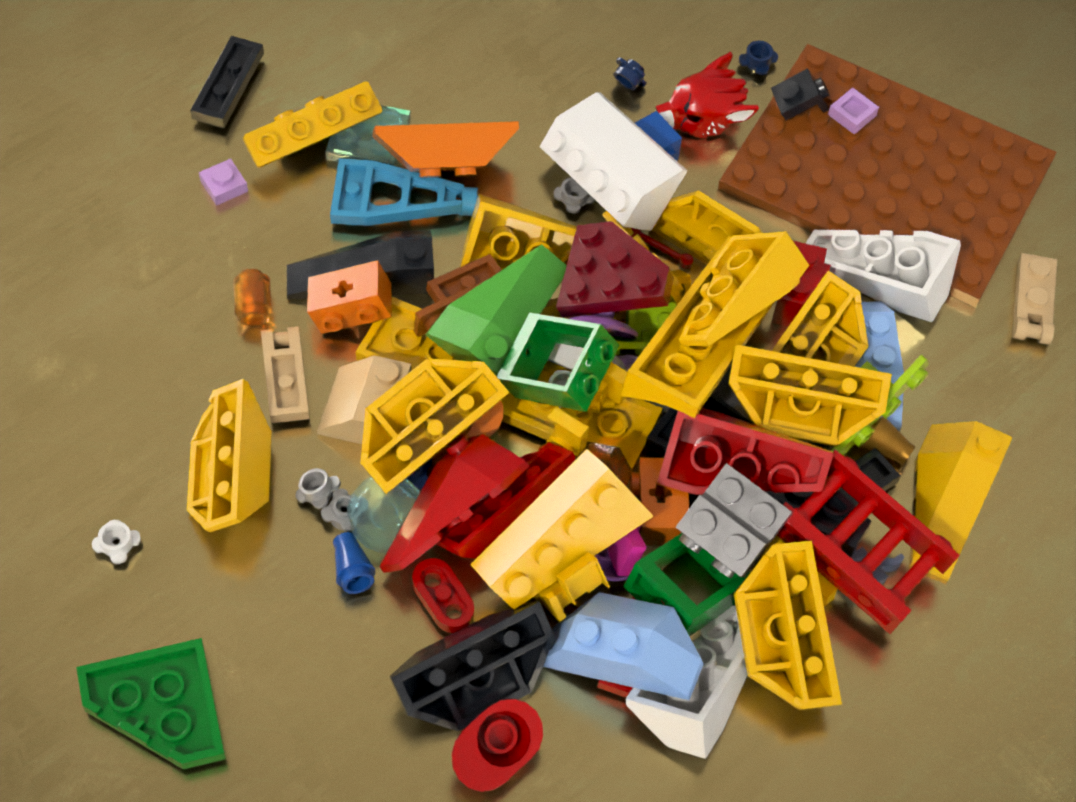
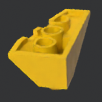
M977 421L932 424L916 457L915 517L936 535L946 538L959 555L1013 438ZM913 548L911 550V565L921 557ZM957 560L944 574L935 567L928 573L948 581Z

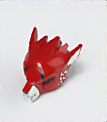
M729 52L710 63L701 72L682 79L677 84L671 100L655 106V111L674 130H680L691 136L706 139L708 136L721 135L732 123L750 119L759 110V106L741 103L746 101L748 89L744 88L746 85L744 79L732 78L736 71L727 69L733 58L732 52ZM687 114L701 117L698 122H694L687 117Z

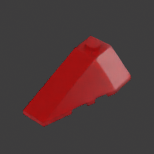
M703 407L695 418L677 411L657 484L694 495H703L727 463L764 491H773L774 493L823 491L834 452Z
M483 434L469 438L461 435L446 446L445 449L448 453L436 463L379 567L383 573L405 569L443 538L440 530L443 528L447 530L460 522H465L474 515L470 510L472 505L481 502L488 496L491 499L497 497L530 466L524 459Z

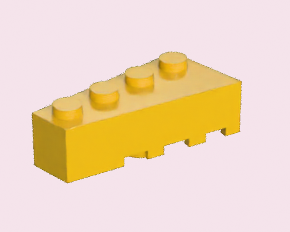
M586 449L470 565L487 585L515 610L558 581L556 575L586 553L590 552L593 556L597 555L654 516L605 464Z

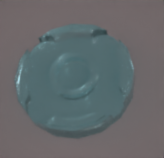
M372 477L365 479L351 494L347 506V517L349 516L350 528L354 537L366 548L379 553H387L420 494L419 489L408 479H405L385 494Z

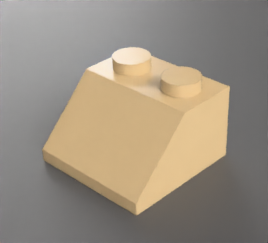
M374 355L339 367L317 429V434L362 444L366 407L410 373L411 364Z

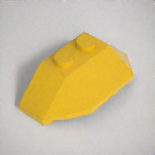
M699 190L671 198L652 229L653 232L706 265L728 236L763 233L759 227Z
M828 270L772 351L855 367L868 348L860 291Z
M736 344L728 384L754 425L795 439L837 447L886 412L892 374Z
M427 358L366 407L360 464L383 492L387 494L502 400L509 391L485 362Z
M245 379L212 391L209 398L211 404L202 415L191 440L187 511L208 532L242 522L269 501L272 432L249 382Z
M812 541L773 544L733 594L747 676L799 710L839 706L842 704Z

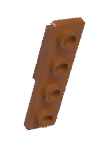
M491 254L427 282L426 291L435 303L416 312L413 331L417 337L423 336L428 332L449 304L502 270Z

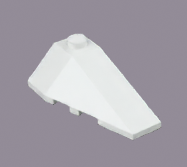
M735 605L700 630L701 636L693 641L704 665L690 700L633 688L625 699L626 706L668 748L706 759L724 730L747 677Z

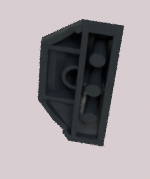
M534 601L521 605L515 610L511 608L488 615L417 651L389 677L406 715L460 731L494 703L505 699L519 700L530 694L544 666L549 649H552L556 638L540 602Z

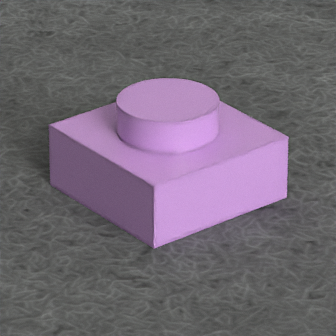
M851 88L830 106L828 115L855 134L877 116L879 107L857 90Z
M231 158L199 172L200 181L216 206L248 192L247 182Z

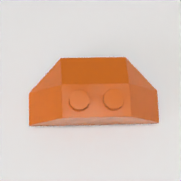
M519 121L375 126L373 138L410 172H419L420 178L441 177V171L455 170V176L477 175L476 170L485 167L519 129Z

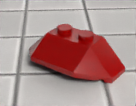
M547 442L539 447V451L522 456L521 458L530 467L494 499L488 496L481 502L472 505L470 510L474 515L465 522H460L447 530L444 528L440 530L443 538L437 545L459 557L476 559L575 461L574 453Z

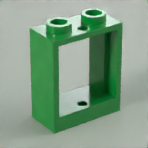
M529 313L496 377L515 398L587 412L620 345L601 324ZM556 343L583 348L565 386L537 381Z
M681 533L637 561L623 587L636 600L674 607L690 637L735 605L733 594L746 577H740L735 573L730 579L711 565L715 557L703 548L699 554L692 551L679 541L683 534ZM686 552L722 586L720 590L698 605L661 570V568Z

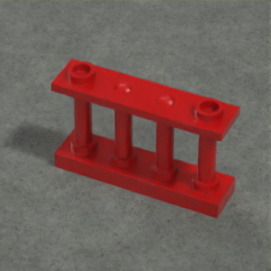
M835 449L823 491L813 492L799 508H793L785 502L783 505L791 510L793 514L777 536L785 543L812 541L817 571L891 634L912 611L905 605V598L933 567L944 574L960 555L953 549L951 543L946 538L932 532L866 476L853 459L843 456ZM841 487L859 503L830 535H824L811 524L810 519ZM872 513L890 530L861 562H855L842 550L841 546ZM903 540L921 557L892 589H887L873 577V572Z

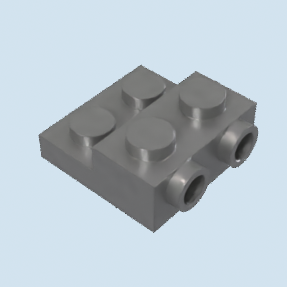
M726 463L704 494L697 497L675 528L683 533L679 541L692 551L699 554L703 548L714 556L715 559L711 565L730 579L735 573L745 578L793 512Z

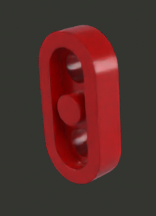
M437 558L425 559L418 563L412 574L413 589L437 626L445 632L455 633L472 624L474 620V602L450 566L445 561ZM434 579L440 584L436 587H429L426 585V582ZM450 611H458L461 616L452 619L447 614Z

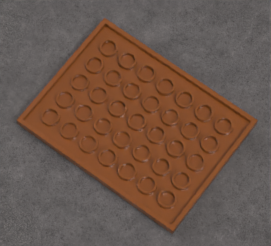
M807 44L784 81L808 68L815 79L820 77L823 79L830 93V96L825 98L829 109L835 101L851 88H854L879 107L877 116L857 133L853 134L828 115L829 110L823 113L818 105L785 120L773 96L719 180L718 189L810 232L814 230H856L859 235H880V230L893 231V235H914V231H929L960 240L961 247L949 296L976 308L1057 152Z

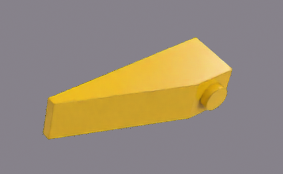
M478 194L466 235L460 267L491 254L503 270L541 244L567 265L577 226Z
M786 231L734 235L730 238L710 267V271L713 274L712 280L703 284L699 292L703 300L700 305L692 309L679 338L682 346H710L789 293L799 284L800 277L806 271L809 264Z

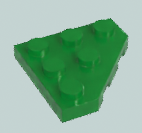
M202 638L76 667L82 706L85 712L182 769L226 759Z

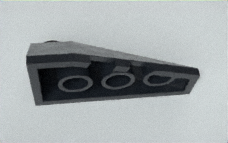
M431 230L394 231L287 265V299H308V277L377 260L391 281L392 295L428 294L426 291L427 282L434 279Z

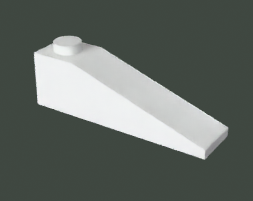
M814 230L806 241V244L827 248L824 263L831 264L830 272L861 293L877 301H882L886 306L898 312L929 322H933L949 296L961 247L960 240L929 231H914V235H893V231L880 230V235H859L856 230Z

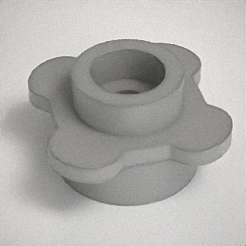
M572 177L565 179L561 187H557L554 190V198L562 201L566 205V210L570 213H578L582 206L595 201Z
M311 469L301 476L298 483L299 489L296 491L295 496L299 502L307 501L312 503L315 508L320 509L329 503L333 491L340 488L341 481L337 476L329 477L323 469Z
M337 489L332 494L333 499L330 504L322 508L321 517L325 522H331L337 529L347 532L352 531L359 524L361 514L368 510V503L364 498H355L349 495L346 489ZM343 507L348 508V511L342 512L341 509Z

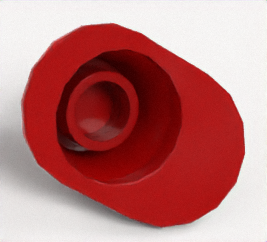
M517 699L500 700L485 709L463 729L454 742L451 753L452 768L458 780L469 789L480 792L495 790L506 783L520 768L532 759L540 748L543 739V725L537 711L528 703Z

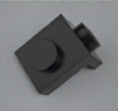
M808 68L771 87L780 113L785 120L815 105H818L823 113L829 110L825 98L830 96V93L821 77L815 79Z

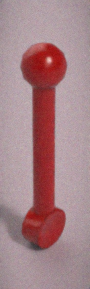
M631 228L634 233L631 235L632 238L638 234L644 242L678 260L681 268L689 269L692 267L694 261L692 255L688 253L681 255L642 233L640 229Z

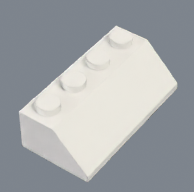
M599 92L594 93L557 116L540 145V148L623 227L651 231L687 173V170Z

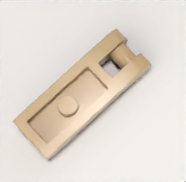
M1021 253L1017 266L1012 338L1025 340L1028 337L1038 339V343L1051 344L1055 330L1053 319L1057 259Z
M299 326L287 327L288 331L273 333L272 329L261 330L271 424L310 419ZM283 346H289V347H290V348L277 349V350H275V347H283Z

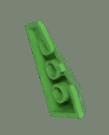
M541 244L449 304L425 335L455 360L485 362L495 376H497L529 313L541 314L563 280L567 265Z

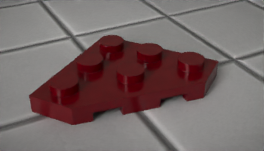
M612 221L577 225L556 308L561 317L668 306L674 276L665 263Z

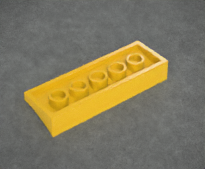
M730 236L727 237L630 367L620 396L659 403L695 418L732 365L735 345L745 346L774 303L710 346H682L679 342L692 309L702 303L703 297L699 292L703 284L712 280L713 274L710 271V267L714 259L730 240Z

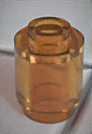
M246 269L233 279L234 312L239 317V322L242 325L249 327L261 326L269 321V315L272 313L270 278L260 270Z

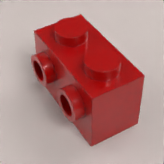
M793 241L809 266L800 277L799 284L776 301L771 323L789 327L827 271H830L831 264L824 263L827 248Z

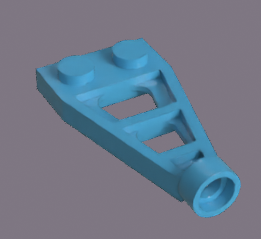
M339 158L330 211L331 224L369 226L452 214L472 216L478 197V188L464 187V184L437 177L420 178L419 172H410L407 169L377 161ZM377 182L397 185L402 190L401 199L394 204L374 205L370 202L372 187ZM418 187L438 193L437 201L426 204H411V189Z

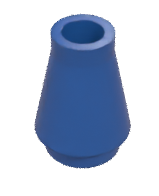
M345 532L337 535L333 539L337 584L349 594H358L368 590L374 583L376 573L374 566L357 542L355 534Z

